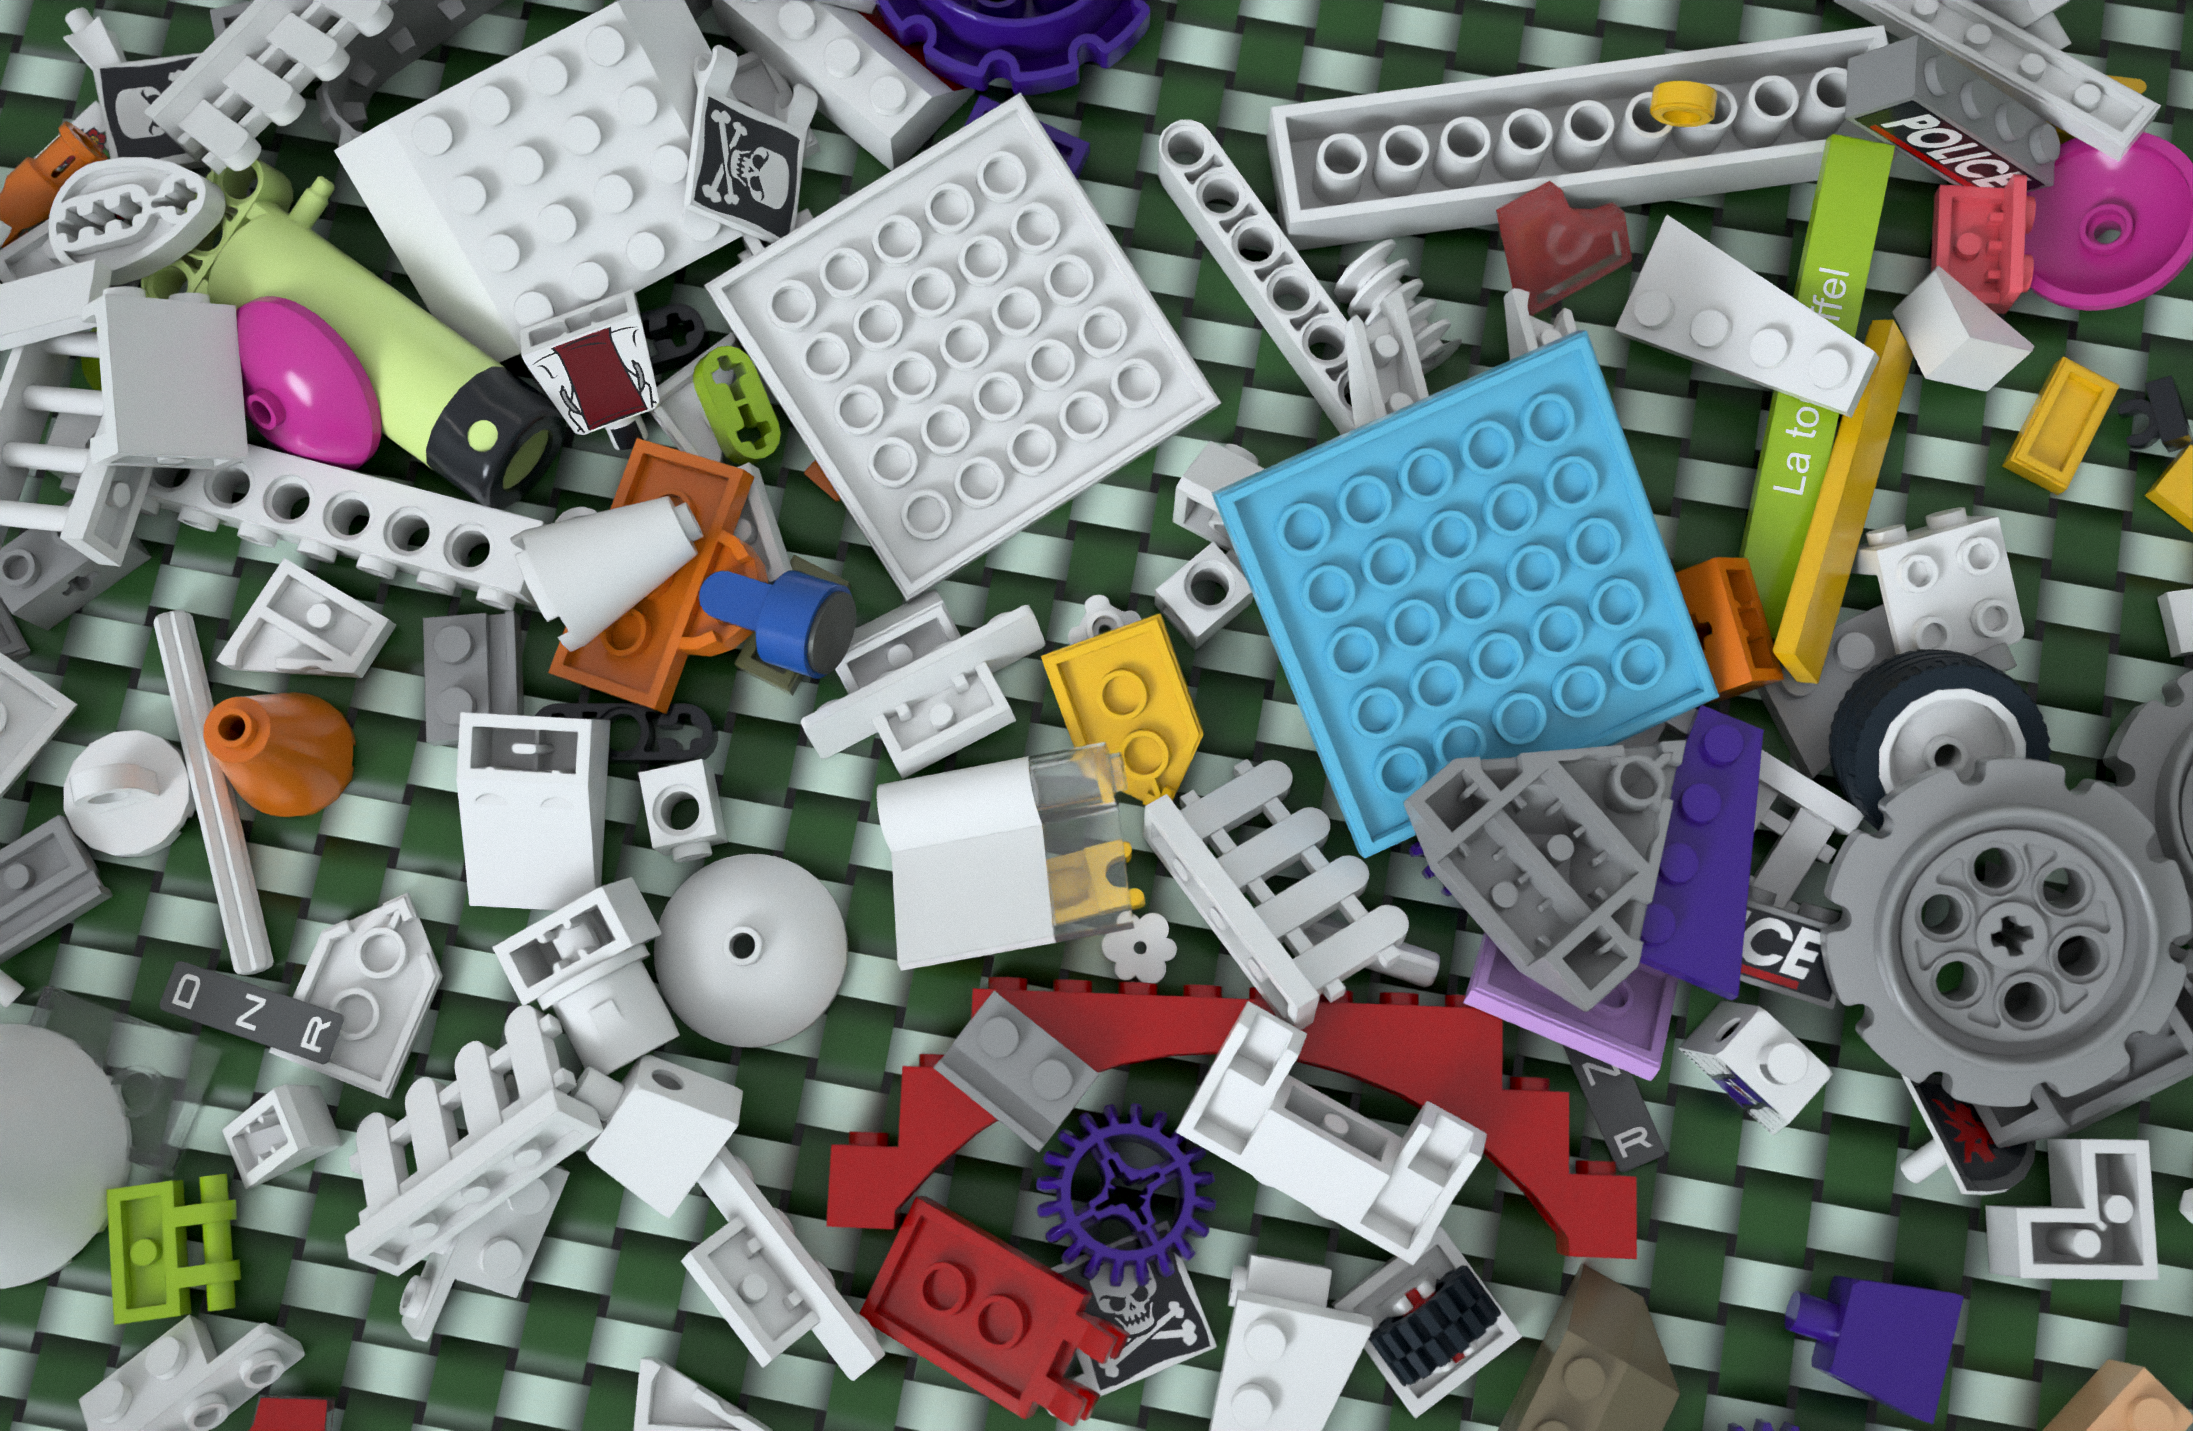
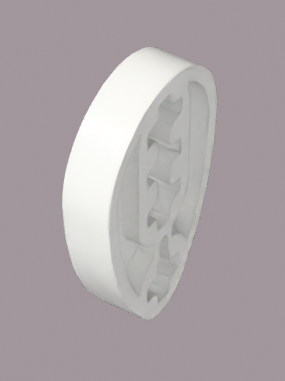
M120 157L93 162L71 175L58 191L49 215L48 233L50 244L56 257L65 267L97 259L112 270L110 286L126 284L147 277L173 264L194 249L222 220L226 207L225 196L221 188L215 183L173 162L148 157ZM185 206H187V213L180 209L185 208ZM114 213L127 220H132V226L121 220H114ZM88 220L99 226H106L105 233L88 226Z

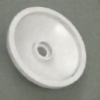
M764 854L736 855L715 861L703 867L689 877L673 894L658 924L662 935L655 938L654 963L657 979L666 1001L676 1015L691 1029L712 1041L725 1045L746 1048L765 1047L789 1040L812 1026L829 1008L841 987L846 972L848 937L845 922L836 901L826 887L810 872L795 863L776 856ZM742 935H751L755 941L754 952L747 958H737L733 951L734 942Z

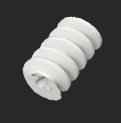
M1387 239L1362 253L1345 269L1336 283L1334 293L1339 302L1350 303L1347 310L1349 317L1352 318L1358 315L1364 322V327L1367 328L1384 317L1379 306L1380 302L1392 292H1402L1424 375L1446 361L1459 348L1462 339L1453 340L1445 344L1441 342V337L1451 326L1450 321L1446 318L1431 324L1428 323L1426 319L1437 307V302L1432 298L1415 304L1413 299L1423 288L1424 283L1420 278L1404 284L1400 282L1399 279L1409 269L1410 263L1407 259H1400L1391 264L1387 263L1386 259L1396 248L1395 241Z

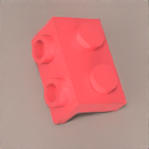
M2013 174L2004 188L1940 184L1934 194L1931 272L1939 265L1995 313L2006 314L2020 294L2028 292L2032 282L2034 270L2033 256L2024 254L2025 234L2031 232L2034 224L2036 201L2034 196H2027V175Z

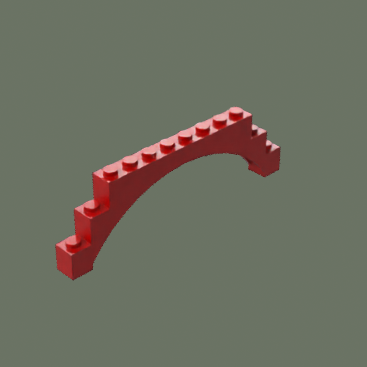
M989 977L988 989L973 988L971 1019L993 991H995L1093 1070L1100 1073L1118 1066L1166 1057L1218 1054L1248 1001L1274 1016L1276 1014L1255 987L1249 988V999L1223 998V987L1215 985H1184L1183 996L1157 995L1158 984L1119 982L1118 994L1092 993V981L1053 980V991L1027 990V979ZM1345 990L1344 995L1332 1003L1329 1002L1323 993L1320 995L1313 1023L1301 1030L1307 1033V1036L1295 1062L1346 1075L1390 1093L1419 1110L1422 1109L1426 1101H1429L1487 1133L1482 1154L1525 1195L1556 1234V1253L1569 1257L1637 1259L1636 1176L1616 1175V1162L1575 1160V1173H1569V1092L1550 1091L1549 1078L1510 1077V1090L1502 1089L1503 1019L1463 1003L1465 995H1445V1007L1419 1006V994L1382 992L1379 993V1004L1353 1003V991ZM919 1054V1067L902 1066L898 1146H888L889 1133L849 1131L848 1144H831L826 1227L896 1229L900 1227L901 1208L934 1171L978 1133L998 1121V1119L934 1069V1066L944 1056L943 1054Z

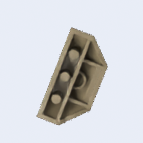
M1581 1264L1498 1431H1662L1678 1400L1680 1392L1644 1297L1592 1268Z

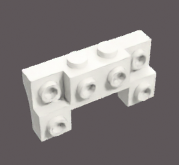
M1248 1001L1222 1044L1210 1070L1188 1105L1176 1133L1248 1172L1260 1183L1274 1187L1305 1204L1319 1216L1337 1222L1414 1266L1430 1243L1453 1199L1482 1158L1487 1133L1426 1101L1403 1138L1288 1075L1300 1054L1307 1033Z

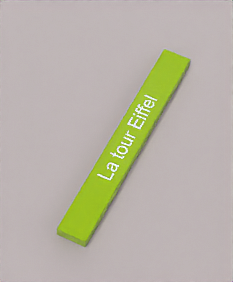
M1831 134L1825 142L1793 298L1855 338L1895 146ZM1775 390L1773 391L1739 558H1748L1773 641L1776 640L1828 466L1839 417L1837 412Z

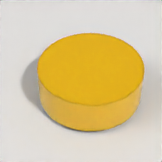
M1691 81L1660 83L1653 88L1650 114L1655 120L1666 125L1677 127L1702 126L1714 119L1717 92L1708 85Z

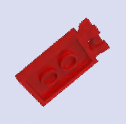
M927 1196L915 1197L859 1312L876 1329L1024 1420L1034 1416L1038 1406L1041 1405L1071 1427L1077 1424L1079 1418L1084 1421L1090 1418L1100 1397L1099 1393L1072 1379L1064 1378L1077 1348L1099 1363L1104 1364L1109 1357L1114 1360L1119 1358L1130 1335L1129 1332L1115 1324L1084 1312L1093 1293Z

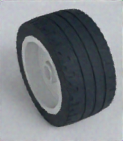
M1921 649L1907 651L1894 655L1893 658L1884 659L1877 665L1875 664L1871 667V670L1860 675L1861 677L1852 684L1851 689L1846 691L1843 700L1838 704L1839 708L1834 713V720L1830 727V764L1836 782L1847 802L1857 807L1864 816L1863 819L1878 831L1884 823L1883 814L1878 809L1879 800L1899 785L1925 771L1942 766L1955 771L1959 780L1964 782L1973 776L1975 762L1980 757L2016 756L2051 763L2049 760V755H2051V748L2049 747L2050 736L2047 733V725L2043 721L2042 713L2028 693L2003 671L1975 657L1950 650Z

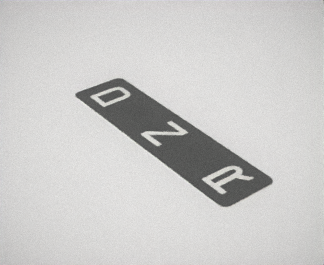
M178 961L174 965L159 1005L163 1011L320 1064H327L330 1061L345 1020L344 1016L340 1013L183 961Z
M1563 1045L1613 1161L1616 1162L1617 1169L1620 1172H1626L1662 1157L1665 1154L1664 1145L1632 1074Z

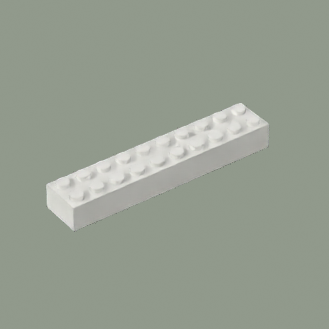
M1884 25L1271 107L1266 141L1281 230L1295 250L1298 251L1498 224L1497 209L1548 181L1551 182L1560 200L1572 208L1594 209L1611 202L1613 208L1816 181L1819 176L1825 142L1831 134L1884 143L1845 119L1848 58L1888 45ZM1669 81H1691L1712 87L1717 92L1714 119L1705 125L1697 127H1677L1658 122L1650 114L1653 88L1660 83ZM1894 149L1893 159L1899 153L1896 149Z

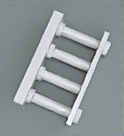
M78 331L12 348L0 381V549L3 546L9 527L61 532L60 539L97 564L121 567L154 467L92 465L91 447L79 448L39 444L50 412L102 416L95 436L105 432L101 390L59 387L70 356L99 358L97 332ZM39 469L81 473L82 475L71 506L18 502L29 470Z

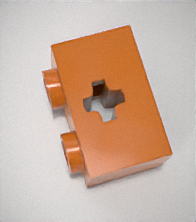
M1714 557L1675 573L1719 694L1718 698L1707 703L1720 702L1784 680L1779 660L1772 652L1774 647L1748 558Z

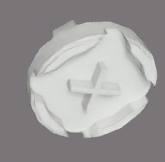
M140 730L112 732L90 743L73 761L64 783V812L73 832L90 848L122 858L149 856L170 846L182 834L179 830L185 825L187 817L192 818L196 808L184 753L168 740Z

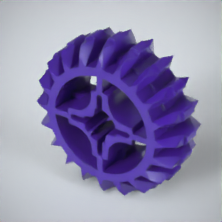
M1135 1103L1130 1106L1127 1123L1119 1124L1118 1112L1113 1104L1104 1106L1103 1121L1105 1127L1098 1129L1093 1117L1089 1113L1080 1115L1078 1122L1085 1136L1082 1140L1071 1131L1062 1129L1057 1138L1060 1144L1070 1153L1065 1157L1057 1152L1047 1151L1043 1158V1162L1049 1168L1060 1172L1059 1177H1039L1036 1183L1037 1190L1056 1194V1201L1044 1202L1037 1207L1039 1218H1050L1059 1215L1061 1224L1052 1227L1046 1232L1045 1238L1047 1242L1052 1244L1068 1235L1073 1244L1065 1250L1061 1260L1066 1265H1070L1076 1260L1081 1251L1087 1254L1091 1259L1084 1269L1083 1276L1088 1280L1095 1278L1101 1263L1111 1265L1109 1273V1285L1111 1287L1121 1286L1124 1278V1267H1133L1134 1280L1137 1286H1146L1149 1283L1147 1263L1152 1261L1164 1278L1171 1276L1175 1270L1167 1252L1172 1249L1181 1259L1185 1261L1191 1260L1195 1255V1251L1192 1245L1183 1238V1235L1186 1232L1196 1238L1204 1239L1210 1230L1204 1222L1193 1218V1213H1209L1216 1208V1201L1214 1199L1196 1196L1197 1188L1207 1187L1215 1181L1213 1172L1203 1171L1193 1174L1190 1166L1204 1158L1206 1155L1204 1148L1201 1146L1194 1147L1186 1154H1183L1178 1146L1186 1139L1184 1136L1176 1133V1130L1170 1139L1160 1133L1167 1122V1113L1159 1110L1153 1117L1149 1128L1140 1125L1143 1113L1142 1106ZM1122 1141L1138 1143L1152 1149L1165 1161L1146 1169H1134L1126 1165L1118 1152L1114 1153L1109 1143ZM1091 1152L1098 1165L1097 1171L1102 1180V1192L1095 1199L1089 1201L1086 1206L1074 1212L1071 1202L1073 1173L1084 1157ZM1115 1176L1117 1179L1121 1178L1126 1186H1132L1135 1183L1140 1185L1149 1179L1155 1180L1147 1184L1142 1190L1143 1195H1139L1135 1202L1141 1205L1136 1213L1135 1211L1131 1212L1125 1203L1115 1207L1112 1204L1101 1211H1096V1209L1106 1204L1109 1199L1108 1195H1113L1116 1190L1110 1184ZM1176 1178L1179 1190L1178 1212L1170 1231L1161 1239L1154 1226L1156 1221L1150 1209V1198L1155 1191ZM1109 1219L1118 1220L1129 1228L1133 1236H1137L1143 1249L1118 1250L1105 1246L1092 1238L1085 1229Z

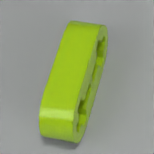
M729 345L720 346L710 351L699 360L694 368L692 379L695 391L724 455L737 464L744 465L748 462L756 464L772 454L779 445L781 431L776 415L756 368L746 353L739 348ZM720 366L723 371L733 370L737 380L729 386L726 383L716 384L712 374ZM744 425L747 428L757 427L760 431L761 438L756 440L754 445L751 441L741 443L737 432Z

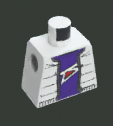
M1720 1001L1678 1048L1772 1135H1775L1787 1126L1833 1075L1831 1070L1772 1015L1763 1008L1754 1005ZM1730 1028L1734 1030L1728 1037L1721 1040Z

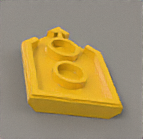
M1161 613L1042 655V662L1084 775L1107 787L1110 785L1143 801L1142 804L1148 805L1165 794L1173 801L1205 733Z

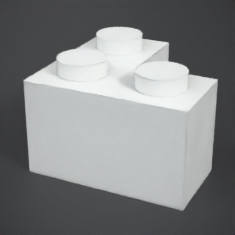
M2047 1139L2051 1206L1985 1205L1989 1273L2016 1278L2159 1280L2149 1140Z

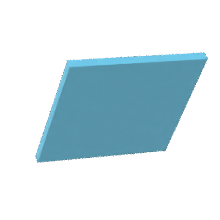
M1577 330L1211 493L1358 853L1364 859L1416 835L1403 802L1455 758L1480 756V760L1517 757L1520 753L1613 746L1719 697L1587 330Z

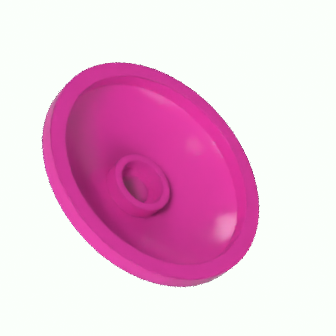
M2143 132L2120 161L2113 159L2078 138L2071 139L2060 145V154L2055 160L2054 185L2027 192V196H2034L2036 201L2034 224L2031 232L2025 234L2024 254L2032 255L2034 260L2033 277L2029 289L2041 298L2056 305L2089 311L2114 309L2138 302L2170 283L2193 257V163L2179 148L2158 136ZM2117 230L2120 232L2119 237L2111 243L2098 242L2099 236L2105 231Z
M277 296L259 297L238 308L236 316L244 409L251 423L282 453L354 471L367 463L376 453L380 443L382 430L381 414L372 384L360 361L347 343L328 323L314 312L286 298Z

